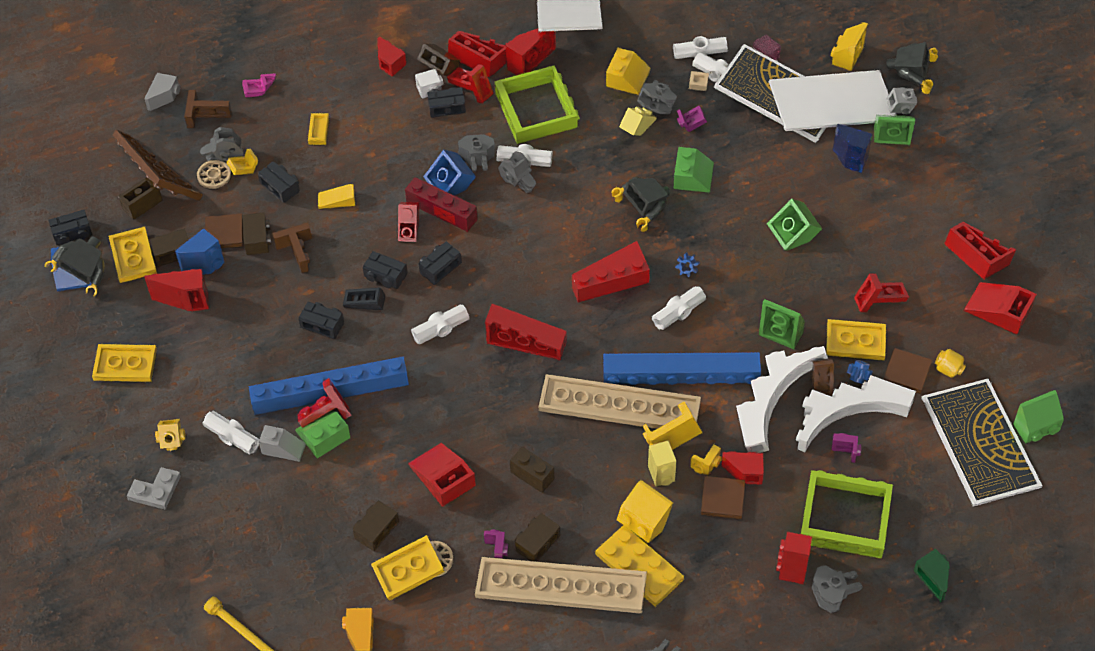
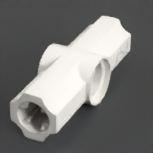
M699 36L693 42L673 44L675 59L695 58L698 53L709 55L727 52L726 37L707 39Z
M698 53L693 61V66L705 73H709V78L713 82H717L729 66L726 61L722 59L716 61L703 53Z
M522 144L519 147L498 146L497 161L509 160L512 154L518 151L525 155L530 166H551L552 151L533 149L528 144Z
M695 286L679 297L677 295L671 298L665 308L652 316L655 326L659 330H664L679 319L681 321L687 318L693 308L706 300L703 290L699 286Z
M461 304L444 313L436 312L430 316L427 322L411 329L412 335L417 344H422L437 335L444 337L451 332L453 327L469 320V314L464 305Z
M215 411L208 412L203 421L204 427L216 433L225 444L229 446L235 445L249 455L251 453L254 454L258 449L259 439L245 431L243 426L236 420L231 419L229 421Z

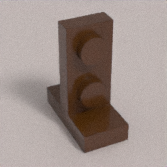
M189 90L184 115L187 128L195 127L196 118H231L232 111L229 101H199L196 90Z
M308 222L272 233L276 249L291 246L301 273L308 272L307 264L310 263L308 253L303 252V249H305L303 242L312 239Z
M833 360L813 361L812 370L809 371L812 378V390L828 396L833 395Z

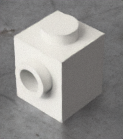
M435 69L415 75L416 87L422 99L428 97L427 92L441 90L443 79L441 75L437 74Z

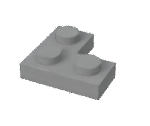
M161 467L153 484L134 479L127 494V499L166 510L181 477L180 472Z

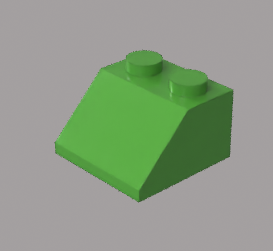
M876 115L874 143L910 145L915 118L909 116Z
M678 147L674 189L710 193L714 162L698 149Z
M792 198L767 223L786 251L810 242L822 230V227L805 203Z
M1053 390L1020 404L1013 426L1025 444L1031 441H1039L1043 436L1053 435L1060 431L1064 417L1057 392Z
M332 410L302 428L300 426L295 429L296 433L316 458L321 457L350 438L348 425L337 412Z

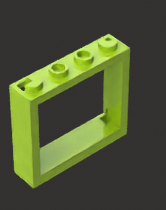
M555 66L494 81L495 94L517 144L578 127V120L580 119L578 110L574 109L573 99L568 96L567 86L562 83L561 73L557 72ZM552 82L567 116L522 128L508 94Z
M811 470L801 534L812 536L811 546L882 559L893 485L883 481L875 482L865 478H852L843 474L835 475L824 471ZM815 485L884 497L879 539L874 540L808 528Z

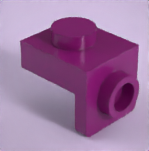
M700 106L685 114L681 110L677 111L679 125L682 128L685 127L688 132L707 123Z
M834 433L831 450L851 453V462L855 463L856 456H860L861 444H858V436Z
M495 529L484 531L485 544L495 545L494 557L504 559V556H508L509 544L505 543V532Z

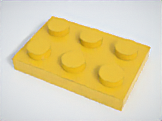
M145 227L109 236L120 283L141 278L145 275L157 274Z
M828 319L827 356L885 360L886 324Z
M98 344L92 374L93 380L151 382L157 352L156 345Z
M427 535L371 564L389 601L445 572Z

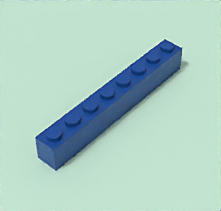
M760 352L603 354L604 383L616 385H655L665 383L670 385L677 383L751 384L752 380L761 376Z
M404 356L249 386L254 415L314 404L319 398L328 396L323 389V381L330 378L343 398L409 385Z

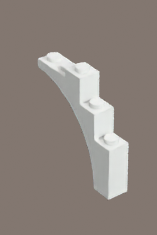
M824 346L815 347L802 353H794L787 357L784 351L773 352L765 356L770 376H762L752 380L751 384L755 401L744 402L742 405L736 406L748 452L762 453L769 451L768 426L777 401L795 380L812 370L813 361L828 359Z
M870 376L868 382L864 381L861 389L841 383L839 390L835 389L832 397L812 390L810 396L805 397L802 405L805 408V419L803 422L805 427L804 430H799L796 441L799 442L798 450L805 452L811 441L822 429L845 416L862 412H885L907 417L916 391L874 376Z

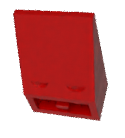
M202 269L144 276L152 300L187 311L209 309L208 289Z
M980 282L964 311L1018 334L1033 307L1037 294L1019 286Z
M442 443L408 463L442 507L476 486L474 472L462 458Z

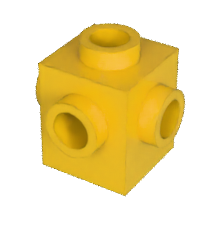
M180 419L163 420L158 423V431L155 432L156 442L160 443V449L166 448L167 451L178 449L183 440H185V430L181 428Z

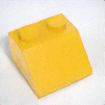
M864 22L848 28L843 35L839 36L837 47H833L831 57H833L832 65L852 71L864 48L868 23Z
M617 48L606 72V87L639 95L650 72V67L635 52Z
M640 480L621 505L616 520L649 543L663 532L673 502Z

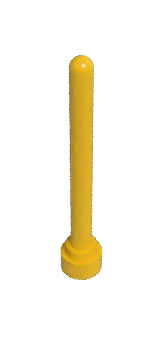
M213 596L206 602L204 610L210 615H218L260 651H274L224 610L222 602L218 598Z

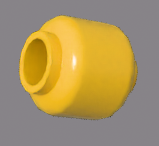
M951 349L942 350L935 361L936 369L950 378L955 377L957 374L961 375L966 367L963 364L964 357Z

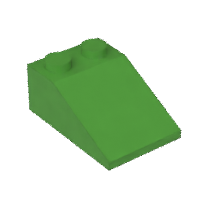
M764 299L759 335L795 349L804 331L805 321L802 315Z

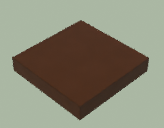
M242 213L205 217V230L219 240L221 248L243 247Z
M894 348L883 380L921 394L932 359Z
M705 476L701 515L742 519L745 480Z

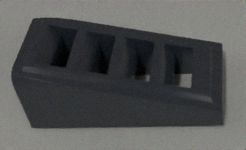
M381 287L346 289L343 307L383 310L385 293Z

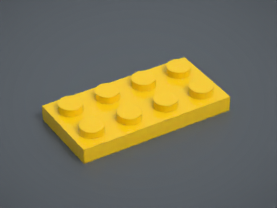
M624 525L595 550V555L612 569L646 571L647 579L644 597L655 607L684 581V576Z

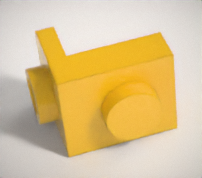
M251 149L246 150L245 156L228 158L227 165L234 175L252 174L258 163V159Z
M713 445L705 459L693 455L691 458V468L697 473L709 476L714 467L717 468L721 462V448Z

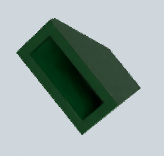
M934 549L916 561L914 572L941 602L944 600L947 592L949 563L944 554H940L937 549Z

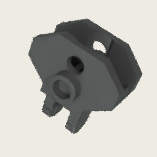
M654 80L653 83L643 84L637 102L644 108L656 113L670 114L677 96L670 90L669 85L658 83L657 80Z
M224 127L215 129L214 136L210 139L211 143L203 146L200 150L203 157L206 156L207 161H228V158L243 156V149L240 147L241 138L232 129Z
M484 134L465 136L458 141V154L464 162L471 166L472 172H476L479 165H482L483 171H487V161L494 157V139Z
M515 151L509 160L504 159L498 167L503 180L513 184L514 187L518 185L526 193L531 192L535 187L536 181L530 174L532 170L523 153Z
M826 565L817 567L812 591L819 607L830 613L839 611L843 599H846L848 594L855 593L863 588L860 582L849 585L846 583L858 577L857 573L851 571L842 574L841 571L837 572Z

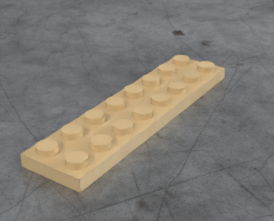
M546 374L539 411L636 426L647 424L649 428L658 429L683 415L677 405L684 401L697 422L701 397Z
M482 557L475 597L642 613L647 572Z

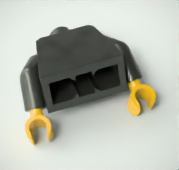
M926 42L913 43L899 48L896 58L887 59V68L896 69L900 78L909 80L918 86L922 85L923 93L929 94L933 82L931 80L924 81L923 79H926L929 61L936 62L938 51L936 48L929 50Z
M634 177L622 185L621 189L614 188L612 196L615 198V202H620L623 200L624 194L642 216H646L637 220V228L644 224L641 232H645L648 229V222L653 221L665 207V201L670 195V189L667 186L661 187L654 178Z
M92 236L88 242L78 239L76 242L71 241L63 244L52 256L53 260L45 263V268L52 263L54 267L51 272H55L60 267L87 284L91 282L92 284L86 288V293H88L89 288H94L95 293L93 296L98 293L97 285L100 284L104 274V260L101 258L102 252L97 249L101 241Z

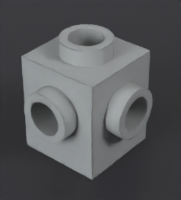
M903 87L893 88L887 97L890 113H910L917 104L914 90Z

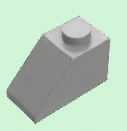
M156 74L144 98L149 111L174 101L181 88L177 76Z
M267 425L264 426L259 439L262 454L299 462L306 446L305 442L285 429Z

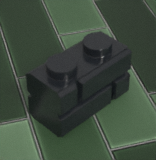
M453 87L447 90L427 92L431 118L466 113L462 88Z
M271 162L266 168L258 172L260 184L283 203L300 191L298 178L295 175L288 174L283 165L279 166L275 162Z
M85 209L48 220L56 245L66 244L76 239H85L87 236L93 235Z
M446 241L442 245H437L431 254L420 259L418 263L419 272L435 285L462 263L461 253Z
M372 251L363 265L365 278L371 282H380L386 288L398 289L408 273L407 264Z
M307 302L298 319L300 328L332 339H336L339 330L344 325L343 313L339 309L326 308L319 302Z

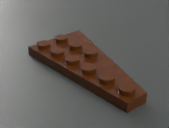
M115 130L113 136L117 140V144L123 147L124 152L132 157L131 160L139 165L138 168L146 173V177L154 182L153 185L161 190L165 188L172 194L177 195L179 193L200 201L203 194L199 191L191 190V184L180 179V175L163 161L158 162L154 159L156 156L144 149V146L130 134Z

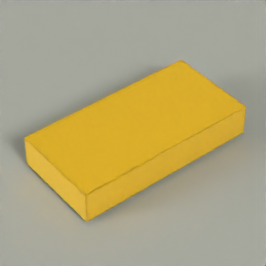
M311 113L308 135L309 145H326L329 113Z

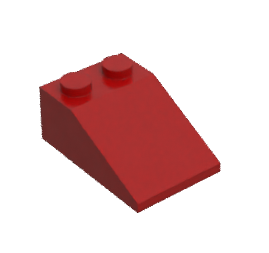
M538 29L520 34L512 41H509L506 45L507 70L515 75L532 72L556 49L555 31L539 32Z

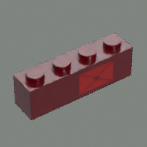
M416 177L405 188L406 202H419L420 210L466 232L478 220L477 206Z

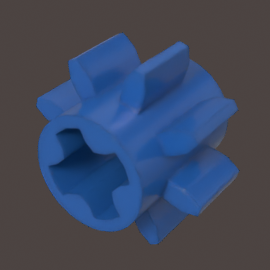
M685 253L684 259L680 256L677 260L680 264L676 265L675 268H679L681 271L680 275L684 273L690 277L691 271L694 273L698 271L695 266L699 265L700 262L695 260V254L688 256V253ZM687 262L690 263L688 268L685 266Z
M856 360L855 364H849L847 373L851 374L850 380L861 384L865 380L868 381L873 372L869 370L870 364L860 360Z

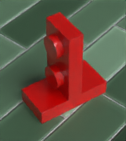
M478 64L472 71L458 67L447 77L448 83L473 91L478 103L483 104L493 94L483 65Z
M869 274L854 297L860 312H868L873 303L906 302L909 298L903 282L880 283L877 274Z
M330 378L323 381V389L328 396L319 398L316 404L311 407H304L297 414L298 422L302 428L334 408L338 409L344 420L351 416L349 406Z

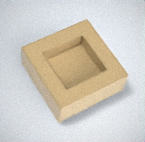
M691 71L689 89L706 91L709 73Z

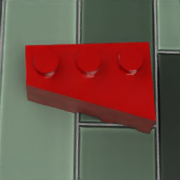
M458 31L448 40V52L460 59L461 63L472 69L478 64L483 65L488 77H491L507 63V43L502 45L495 43L493 39L489 41L482 40L480 36Z
M965 222L951 228L944 243L983 279L1009 266L1016 252V249L1012 247L1008 249L999 244L1000 241L997 239L993 241L985 237L984 232Z
M787 532L786 540L781 539L776 571L780 572L779 580L804 584L812 536Z

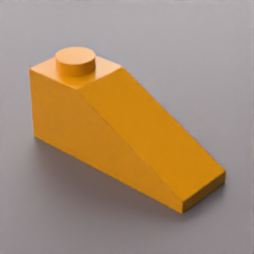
M347 608L346 616L342 618V628L346 629L347 636L354 650L372 651L374 627L372 608Z

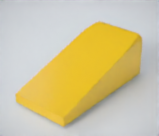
M353 184L318 193L319 209L355 206Z

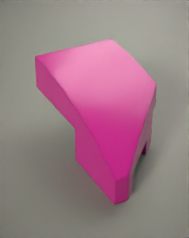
M261 74L260 79L243 80L242 86L245 98L263 95L276 79V74Z

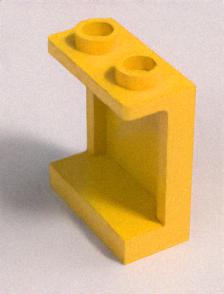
M685 401L677 405L683 415L653 432L650 431L647 424L643 425L646 431L643 433V436L650 446L669 441L673 450L703 433Z

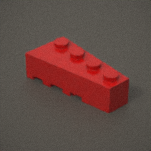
M636 241L572 274V289L577 302L649 283L650 269L638 242Z
M491 304L485 320L487 344L561 360L567 343V331Z

